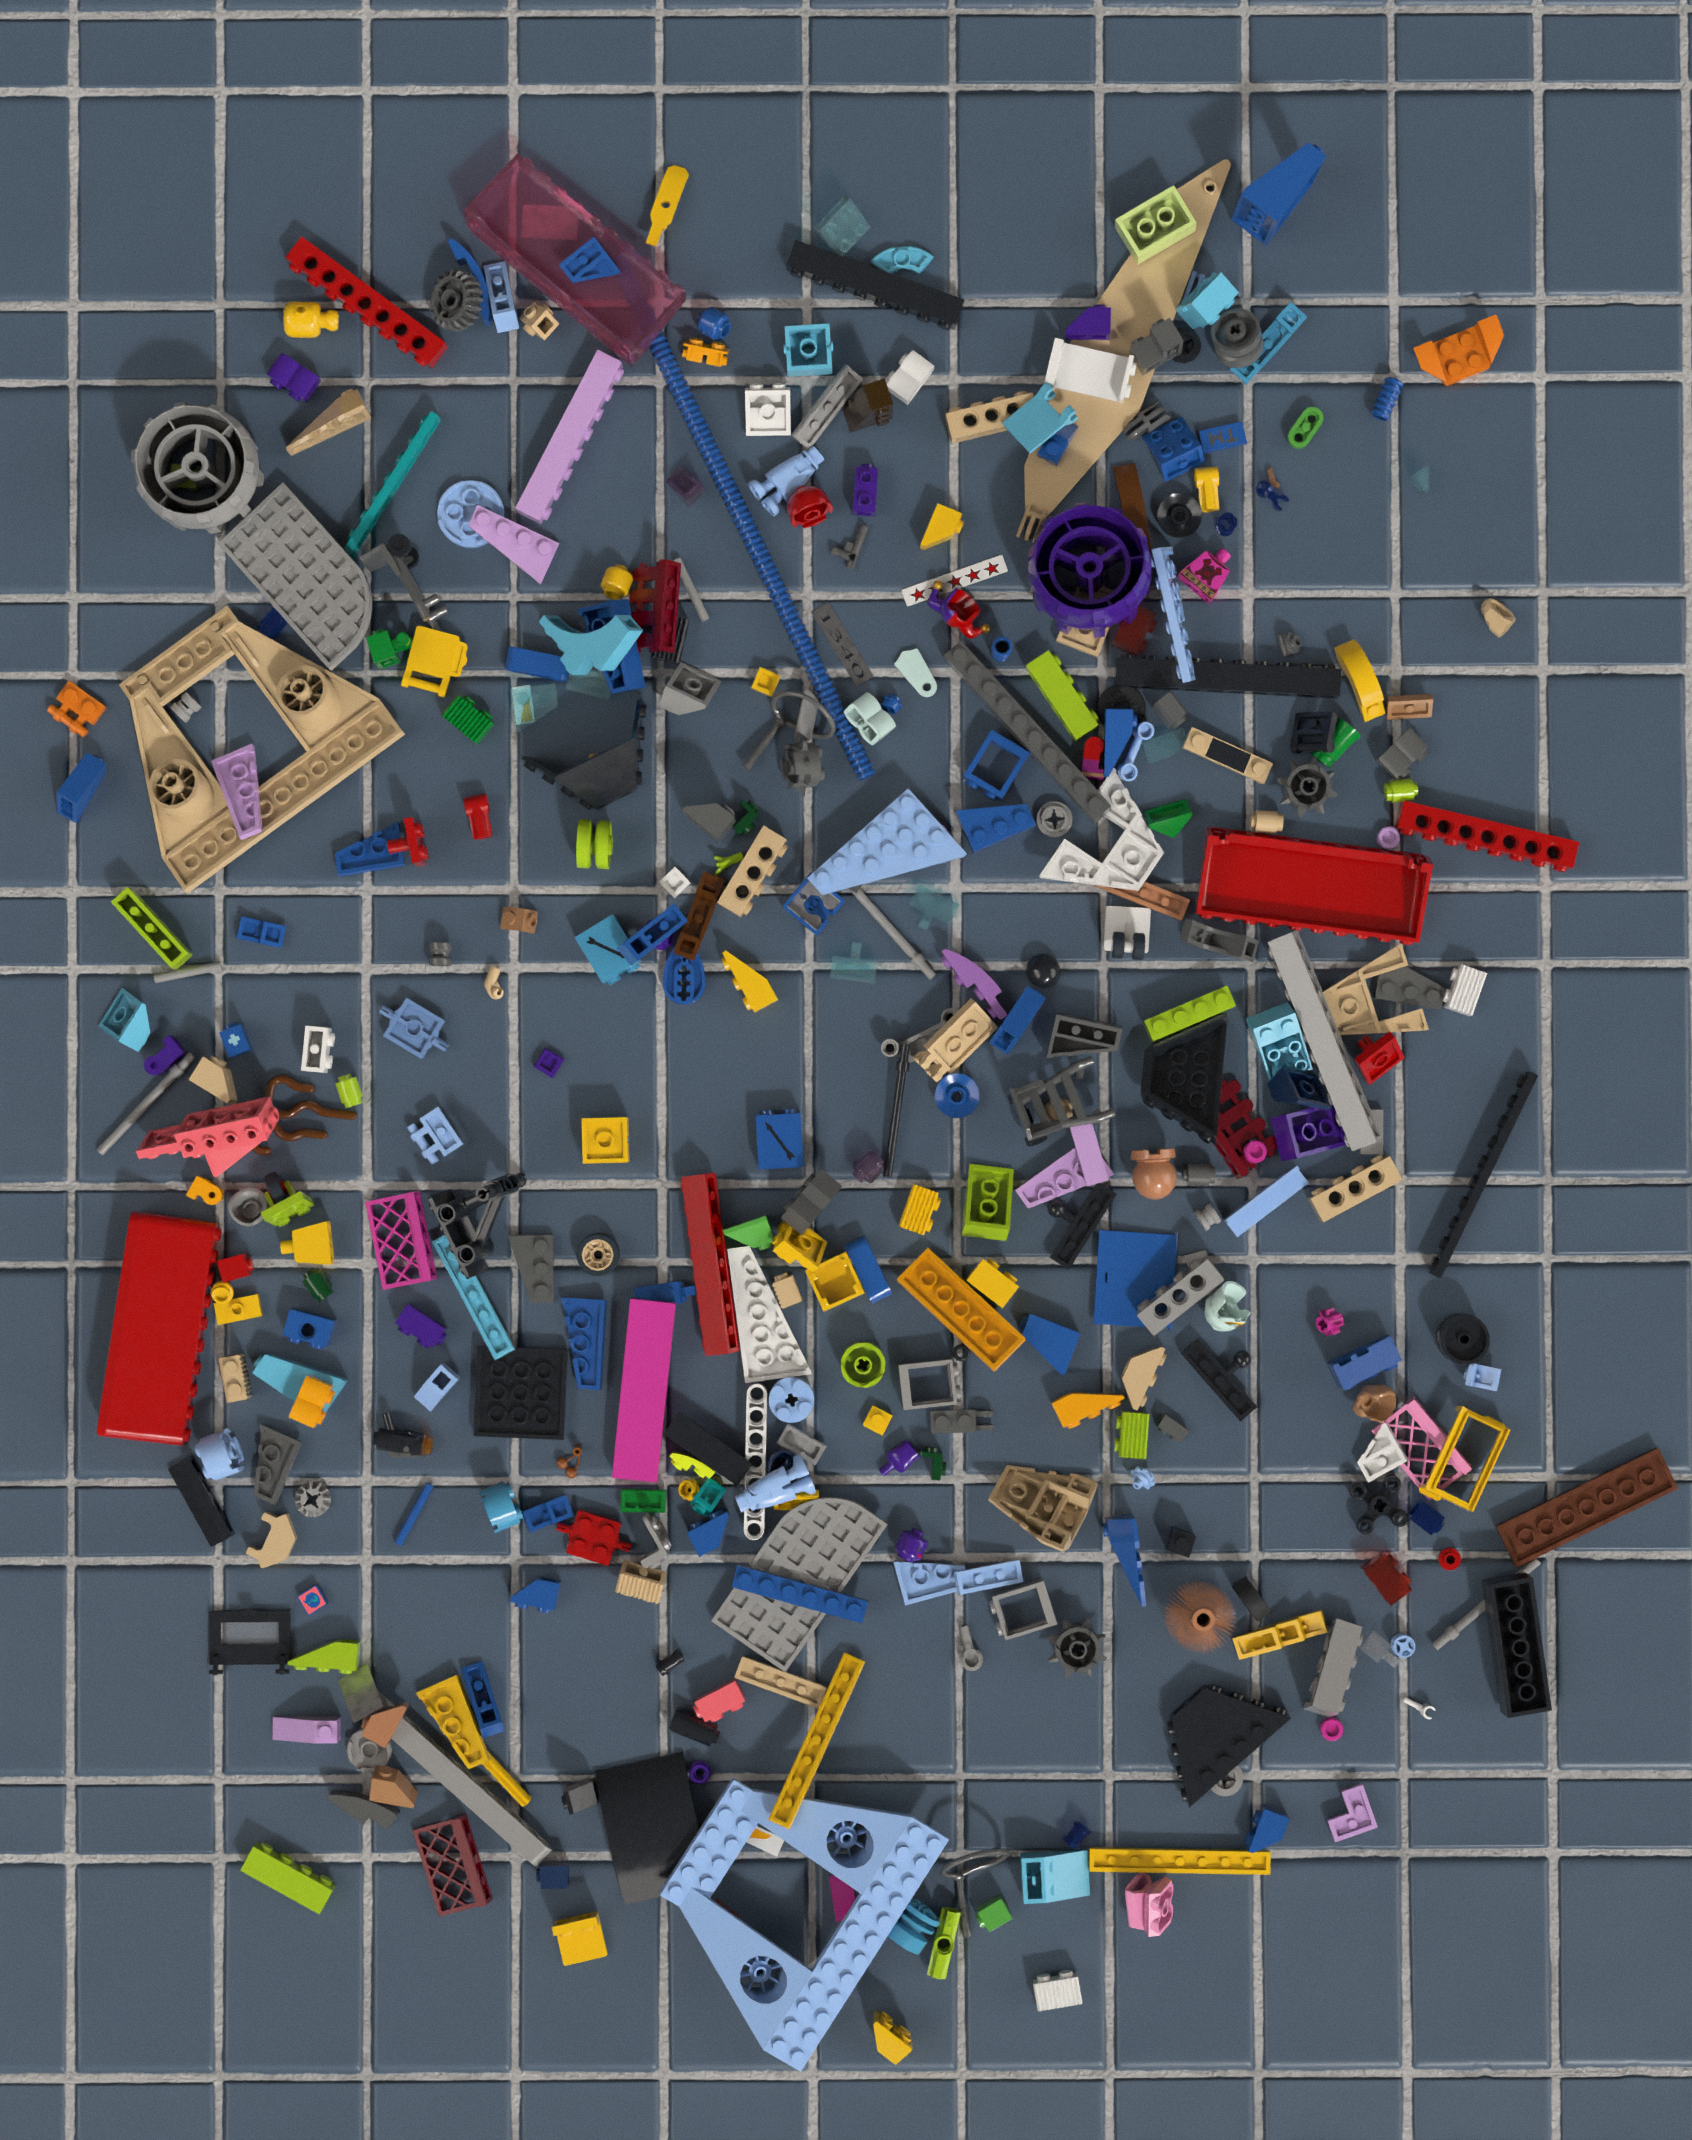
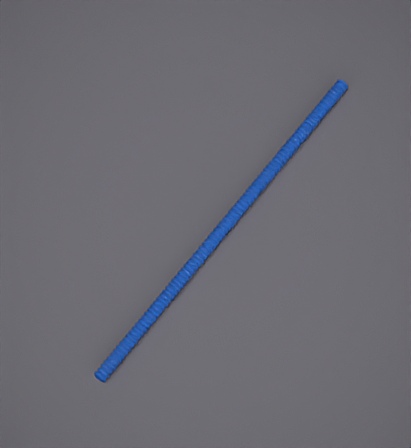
M626 254L616 255L611 259L620 269L621 273L614 275V277L618 279L617 283L621 285V291H624L623 295L627 298L626 302L630 304V310H633V316L637 317L635 319L636 322L640 323L638 326L642 329V335H645V341L649 342L647 344L648 347L652 348L651 353L655 354L653 358L658 361L656 364L661 367L660 372L664 373L663 378L667 379L666 384L670 385L669 391L673 392L672 397L676 398L675 403L679 404L678 409L682 410L681 415L685 417L684 422L688 423L687 428L691 429L690 434L694 435L693 440L697 441L696 446L700 448L699 453L703 454L702 459L706 460L705 465L709 466L708 471L712 473L711 478L715 479L714 484L718 485L717 490L721 491L720 496L724 498V504L728 505L726 509L730 510L729 515L733 516L732 521L737 524L735 526L736 529L740 530L738 533L742 535L741 540L745 542L744 546L749 549L747 552L752 555L750 558L752 561H755L754 566L758 568L756 571L761 574L759 577L764 580L763 585L767 586L766 591L770 592L769 598L773 599L772 604L776 605L775 610L779 611L778 616L782 617L781 622L785 623L784 629L788 630L787 635L791 636L790 641L794 642L793 647L797 648L796 653L800 654L799 660L803 661L802 666L806 667L805 672L809 673L808 678L813 681L811 684L815 686L814 691L818 692L817 697L822 700L820 703L825 706V709L835 722L837 731L835 734L840 737L839 742L843 743L842 748L846 750L845 755L849 756L848 761L852 762L851 767L855 768L854 773L858 774L857 780H864L876 772L875 769H872L873 764L869 763L868 760L870 758L869 756L866 757L865 754L867 752L862 749L864 747L863 744L859 743L860 738L856 736L858 733L853 730L855 727L850 724L844 714L845 706L841 705L842 700L838 699L839 694L835 693L836 688L832 687L833 682L829 681L830 675L826 674L827 669L823 668L824 663L820 662L821 657L817 656V649L814 650L815 644L811 643L812 638L808 637L809 632L805 631L806 626L801 623L803 620L799 618L800 613L796 612L797 607L792 604L794 601L789 598L791 596L790 593L786 592L788 589L783 585L785 582L780 579L782 576L777 573L779 570L774 567L775 562L771 561L772 556L768 554L770 551L765 548L766 543L762 542L763 537L759 536L760 531L756 530L757 524L753 523L754 518L750 517L751 512L747 511L748 506L744 505L745 500L741 499L742 493L738 492L739 487L735 486L736 481L732 480L733 475L729 474L730 469L726 467L727 462L723 461L724 456L720 455L721 450L717 448L718 444L714 442V436H711L712 431L708 430L709 425L705 423L706 419L702 417V411L698 410L700 407L696 404L697 400L693 398L694 394L690 392V386L686 385L688 383L687 380L683 379L682 369L677 366L679 363L674 360L676 357L674 354H671L672 349L668 348L669 343L665 341L667 338L662 335L663 330L659 329L660 324L656 323L657 318L653 317L654 311L650 310L651 305L647 304L648 299L644 298L645 293L641 292L642 287L638 285L639 280L635 279L636 274L632 273L633 268L629 267L630 262L626 260Z

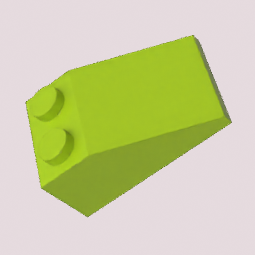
M969 1164L961 1236L1006 1241L1010 1230L1014 1169Z

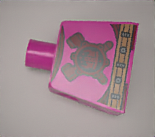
M1220 548L1214 556L1205 551L1178 574L1177 578L1209 605L1230 572L1224 564L1231 555L1223 548Z

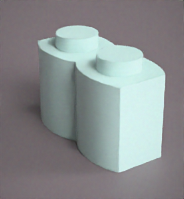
M868 692L844 710V714L849 722L859 729L862 737L871 745L877 743L896 727L892 717L881 709L876 698Z

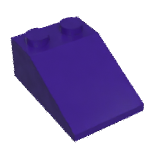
M1331 1105L1332 1108L1330 1110L1307 1108L1270 1118L1281 1161L1297 1159L1346 1145L1344 1130L1342 1126L1338 1125L1335 1118L1337 1113L1334 1105Z

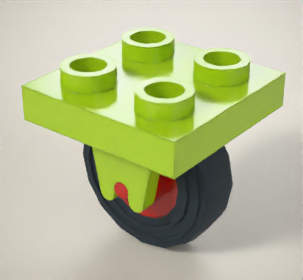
M276 1171L264 1177L268 1188L264 1195L270 1208L260 1212L264 1221L274 1226L282 1227L291 1221L290 1218L296 1215L302 1216L310 1212V1208L315 1205L310 1196L301 1191L296 1193L291 1182L288 1180L283 1181Z

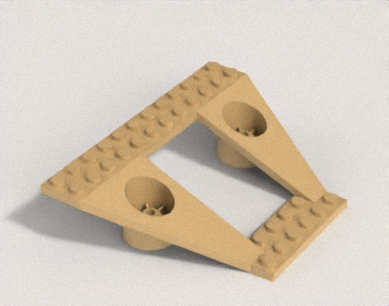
M228 605L119 684L131 705L161 856L187 894L405 735L379 698L239 622ZM234 654L307 751L259 786L262 832L243 840L238 836L219 782L163 708L164 705ZM323 688V693L319 694L317 691ZM300 705L299 711L293 710L296 706ZM195 781L194 787H191L190 784ZM172 798L171 805H167L166 801Z

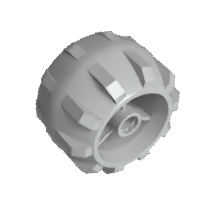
M184 401L174 403L173 408L162 412L154 419L150 417L143 425L145 429L138 440L136 449L131 452L130 462L134 464L136 489L155 514L182 531H185L186 528L206 529L210 534L222 532L221 524L230 521L238 514L245 518L252 511L247 504L252 498L256 487L263 486L264 474L259 469L257 453L259 448L246 428L237 419L216 405L187 404ZM208 438L223 443L230 454L231 471L226 484L217 479L218 475L215 466L206 458ZM195 439L194 452L185 455L181 463L182 468L167 475L168 464L176 450L186 442ZM202 465L200 471L194 472L196 466L199 467ZM190 480L201 488H208L213 484L221 488L214 496L201 501L184 500L175 496L171 491L172 488Z

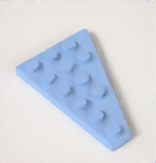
M907 789L807 879L823 896L963 858L967 853L916 796Z

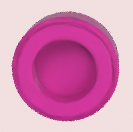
M1257 1140L1248 1142L1243 1148V1156L1250 1163H1259L1267 1155L1266 1146Z
M1328 1717L1321 1722L1320 1733L1326 1740L1336 1741L1343 1734V1726L1338 1719Z

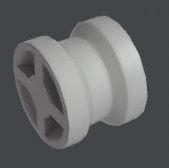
M1210 1203L1205 1205L1203 1210L1194 1212L1205 1231L1209 1230L1210 1226L1214 1223L1218 1224L1221 1222V1219Z

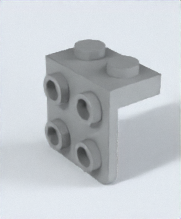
M648 1512L644 1514L642 1519L658 1548L643 1556L640 1562L644 1569L650 1567L652 1570L665 1561L663 1558L667 1557L671 1552L670 1547L672 1544L666 1534L662 1536L659 1527L661 1525L655 1515L651 1516Z

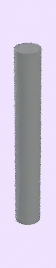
M675 559V562L681 563L680 578L701 622L709 619L706 609L682 559Z
M218 961L154 974L155 983L219 971L222 970V965Z

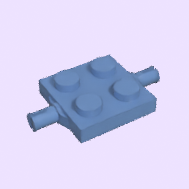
M408 998L404 1000L401 1007L396 1011L385 1005L382 1006V1009L387 1012L380 1009L379 1013L390 1019L389 1027L383 1035L385 1038L420 1059L424 1058L427 1051L433 1045L443 1052L447 1050L442 1045L448 1047L449 1043L438 1038L439 1032L445 1023V1020Z

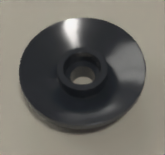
M1175 493L1169 495L1161 502L1157 512L1159 526L1167 535L1175 538H1184L1192 535L1199 528L1202 521V510L1198 501L1192 496L1185 493ZM1177 513L1183 515L1181 521L1176 520L1175 515Z

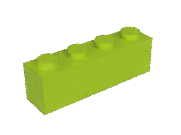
M1048 650L1028 663L1025 669L1073 741L1076 742L1098 727L1097 721L1099 718L1093 709L1088 710L1084 704L1086 702L1084 695L1080 690L1076 692L1072 686L1074 683L1072 677L1068 672L1064 673L1060 668L1061 661L1055 653L1051 655Z
M126 887L111 901L172 969L177 970L193 955L134 889Z
M1225 986L1142 1021L1150 1041L1153 1042L1233 1008L1236 1004L1228 986Z
M257 1842L240 1871L320 1914L336 1886L332 1884L333 1881L324 1875L319 1877L312 1873L313 1870L304 1864L298 1865L292 1862L293 1859L287 1854L274 1852L273 1847L269 1844Z

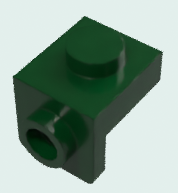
M743 799L739 802L748 812L733 827L740 836L743 833L747 835L756 826L754 822L759 818V815L756 813L759 809L750 800L747 803Z
M925 1446V1450H920V1456L933 1457L931 1480L940 1481L941 1475L945 1476L946 1462H942L943 1452H939L938 1447Z

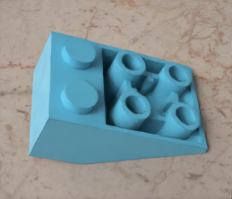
M1288 1002L1246 1018L1251 1037L1269 1081L1282 1067L1303 1072L1313 1069L1296 1014Z
M1088 1849L1020 1853L1022 1899L1024 1904L1049 1903L1090 1895Z

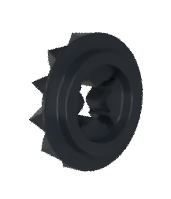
M1181 327L1177 328L1184 340L1183 343L1189 342L1186 347L1188 351L1186 352L1182 349V353L1172 359L1174 362L1185 364L1193 361L1199 355L1201 341L1195 331Z

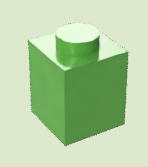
M1001 1894L977 1907L978 1915H976L980 1926L982 1928L986 1926L989 1932L1013 1919Z

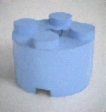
M797 1376L779 1379L773 1385L769 1394L771 1411L779 1420L788 1423H795L805 1419L810 1414L814 1405L812 1387L804 1379ZM790 1393H792L793 1397H798L794 1405L785 1400Z
M224 1429L200 1439L199 1444L195 1445L196 1454L198 1457H201L204 1465L202 1470L207 1479L212 1478L217 1481L241 1472L244 1469V1466L240 1467V1462L244 1461L241 1446L236 1436L231 1438L228 1434L232 1432L230 1429Z

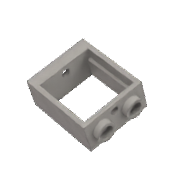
M952 1358L898 1364L903 1410L957 1404V1399H961L960 1385H955L954 1376H959L957 1363H953ZM947 1365L950 1398L912 1402L908 1369Z
M1043 1578L991 1594L993 1600L989 1601L992 1614L997 1613L999 1622L995 1624L999 1636L1004 1635L1005 1640L1057 1625ZM1036 1588L1046 1619L1008 1630L999 1599Z

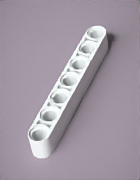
M759 1382L751 1384L747 1390L745 1458L749 1460L751 1456L758 1455L762 1459V1464L758 1467L751 1466L746 1473V1490L750 1479H761L766 1475L767 1388ZM755 1387L761 1388L764 1393L763 1397L754 1399L751 1396V1390ZM753 1410H759L763 1414V1419L755 1422L751 1419L750 1413ZM757 1432L761 1434L762 1442L753 1444L750 1441L752 1433ZM761 1508L757 1512H753L750 1509L744 1511V1534L751 1540L761 1538L765 1528V1508ZM751 1523H757L760 1526L761 1531L758 1534H751L748 1531V1526Z

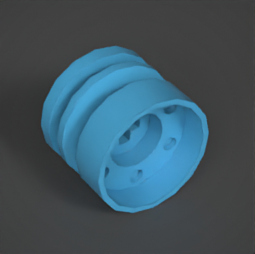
M912 1898L888 1937L904 1949L919 1955L928 1942L921 1932L932 1935L935 1931L932 1926L938 1927L941 1920L927 1905Z

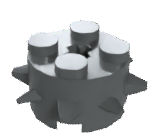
M796 735L795 743L785 744L783 747L786 755L785 758H781V772L783 780H788L789 782L787 788H794L795 791H798L800 788L802 796H805L807 787H816L819 781L824 780L825 771L821 767L820 760L822 758L821 745H815L813 742L807 743L806 739L801 742L799 736Z
M1313 757L1309 764L1301 766L1292 760L1290 762L1292 772L1287 777L1277 779V782L1283 786L1285 795L1280 803H1289L1293 808H1296L1300 818H1302L1306 811L1313 809L1321 815L1324 814L1323 803L1328 798L1337 797L1338 795L1337 792L1331 789L1330 779L1335 774L1334 771L1326 772L1323 768L1318 767L1317 758ZM1303 783L1312 786L1310 789L1311 793L1303 790Z
M1086 1618L1082 1624H1071L1067 1619H1064V1628L1057 1635L1048 1636V1639L1054 1644L1055 1653L1048 1660L1049 1662H1060L1065 1668L1064 1677L1066 1678L1074 1671L1077 1673L1084 1672L1090 1677L1091 1668L1095 1666L1096 1661H1106L1107 1659L1100 1652V1643L1106 1638V1635H1095L1092 1629H1090V1619ZM1076 1643L1083 1645L1078 1653L1076 1650L1071 1651V1648H1074L1073 1645Z

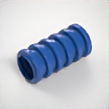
M1386 377L1384 379L1385 384L1381 386L1383 390L1379 391L1380 396L1376 398L1377 403H1374V409L1371 410L1372 416L1382 421L1390 419L1389 414L1393 412L1391 408L1395 407L1394 402L1398 400L1397 395H1400V389L1403 388V383L1393 377Z
M1004 636L994 640L991 656L995 661L1004 662L1009 658L1012 651L1011 641ZM1003 645L1008 651L1006 653H999L995 647Z

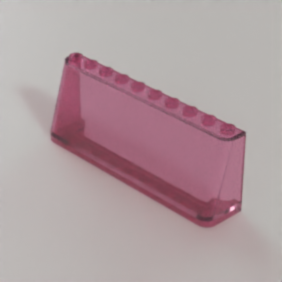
M517 153L463 210L467 228L625 363L633 366L686 301L685 290L679 284L674 285L669 281V277L662 270L657 271L647 257L638 255L629 242L620 240L618 234L612 228H606L602 225L598 216L594 213L589 214L580 201L571 199L562 186H556L552 183L551 178L544 171L539 172L534 168L535 166L527 157L522 158ZM596 237L621 273L572 283L559 264L591 238Z

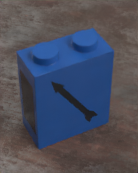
M783 1109V1114H774V1110L760 1111V1115H756L758 1168L804 1167L801 1113H796V1109Z

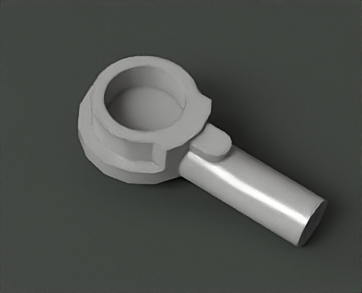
M968 1625L959 1628L965 1651L962 1653L961 1663L966 1670L975 1671L982 1666L983 1656L979 1650L973 1647Z

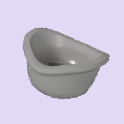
M255 1188L240 1190L229 1201V1213L233 1220L247 1227L262 1222L263 1217L260 1212L268 1209V1201L264 1193Z

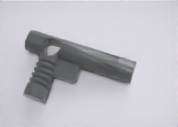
M860 525L854 544L847 542L844 550L833 546L831 554L843 559L845 558L847 560L846 568L854 570L869 527ZM849 555H855V560L851 561Z

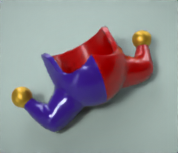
M940 580L934 582V588L928 599V606L940 613L947 625L957 628L969 639L990 631L988 624H983L979 628L973 627V620L978 616L981 608L967 592L960 588H955L946 598H939V590L943 584Z

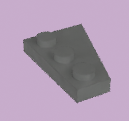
M1405 966L1377 976L1374 999L1441 1010L1445 987Z
M260 1424L261 1437L260 1444L258 1445L259 1459L258 1468H256L254 1496L274 1505L278 1502L302 1441L267 1425Z

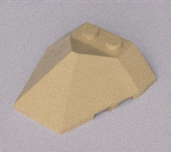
M1007 1465L988 1501L1042 1544L1063 1552L1070 1548L1088 1513L1098 1483L1078 1474L1070 1473V1476L1056 1474V1471L1044 1473L1036 1472L1034 1468Z

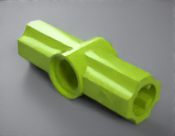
M941 1908L939 1917L941 1922L933 1938V1947L926 1973L932 1978L946 1979L961 1911L955 1908ZM946 1938L950 1941V1944L942 1948L937 1944L940 1939Z

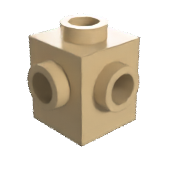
M535 302L528 306L519 318L525 324L523 329L530 336L537 335L543 340H546L559 325L552 316L553 312L545 304L540 306Z

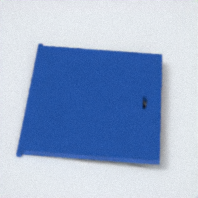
M1099 1230L1093 1324L1146 1327L1136 1315L1137 1306L1145 1299L1150 1301L1156 1296L1155 1292L1161 1286H1169L1174 1282L1172 1278L1176 1275L1178 1233L1175 1232V1235ZM1159 1303L1155 1306L1157 1313H1164L1167 1310V1305L1164 1303ZM1173 1321L1165 1327L1169 1328V1331H1172Z

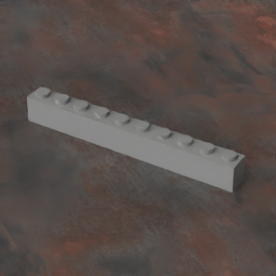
M1294 931L1269 941L1268 953L1273 960L1275 959L1278 967L1276 968L1277 975L1285 984L1287 999L1292 1001L1297 1020L1303 1029L1301 1031L1303 1039L1309 1044L1311 1049V1059L1314 1064L1317 1063L1319 1068V1079L1327 1088L1328 1101L1332 1106L1334 1105L1337 1113L1335 1114L1336 1121L1344 1130L1346 1145L1352 1151L1382 1140L1299 932Z

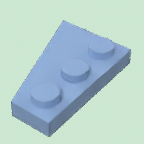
M893 1561L905 1605L957 1592L954 1572L966 1570L965 1565Z

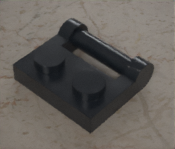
M1334 712L1296 713L1290 744L1291 752L1294 754H1300L1302 751L1332 753L1335 749L1333 739L1338 714ZM1323 736L1322 742H1302V738Z

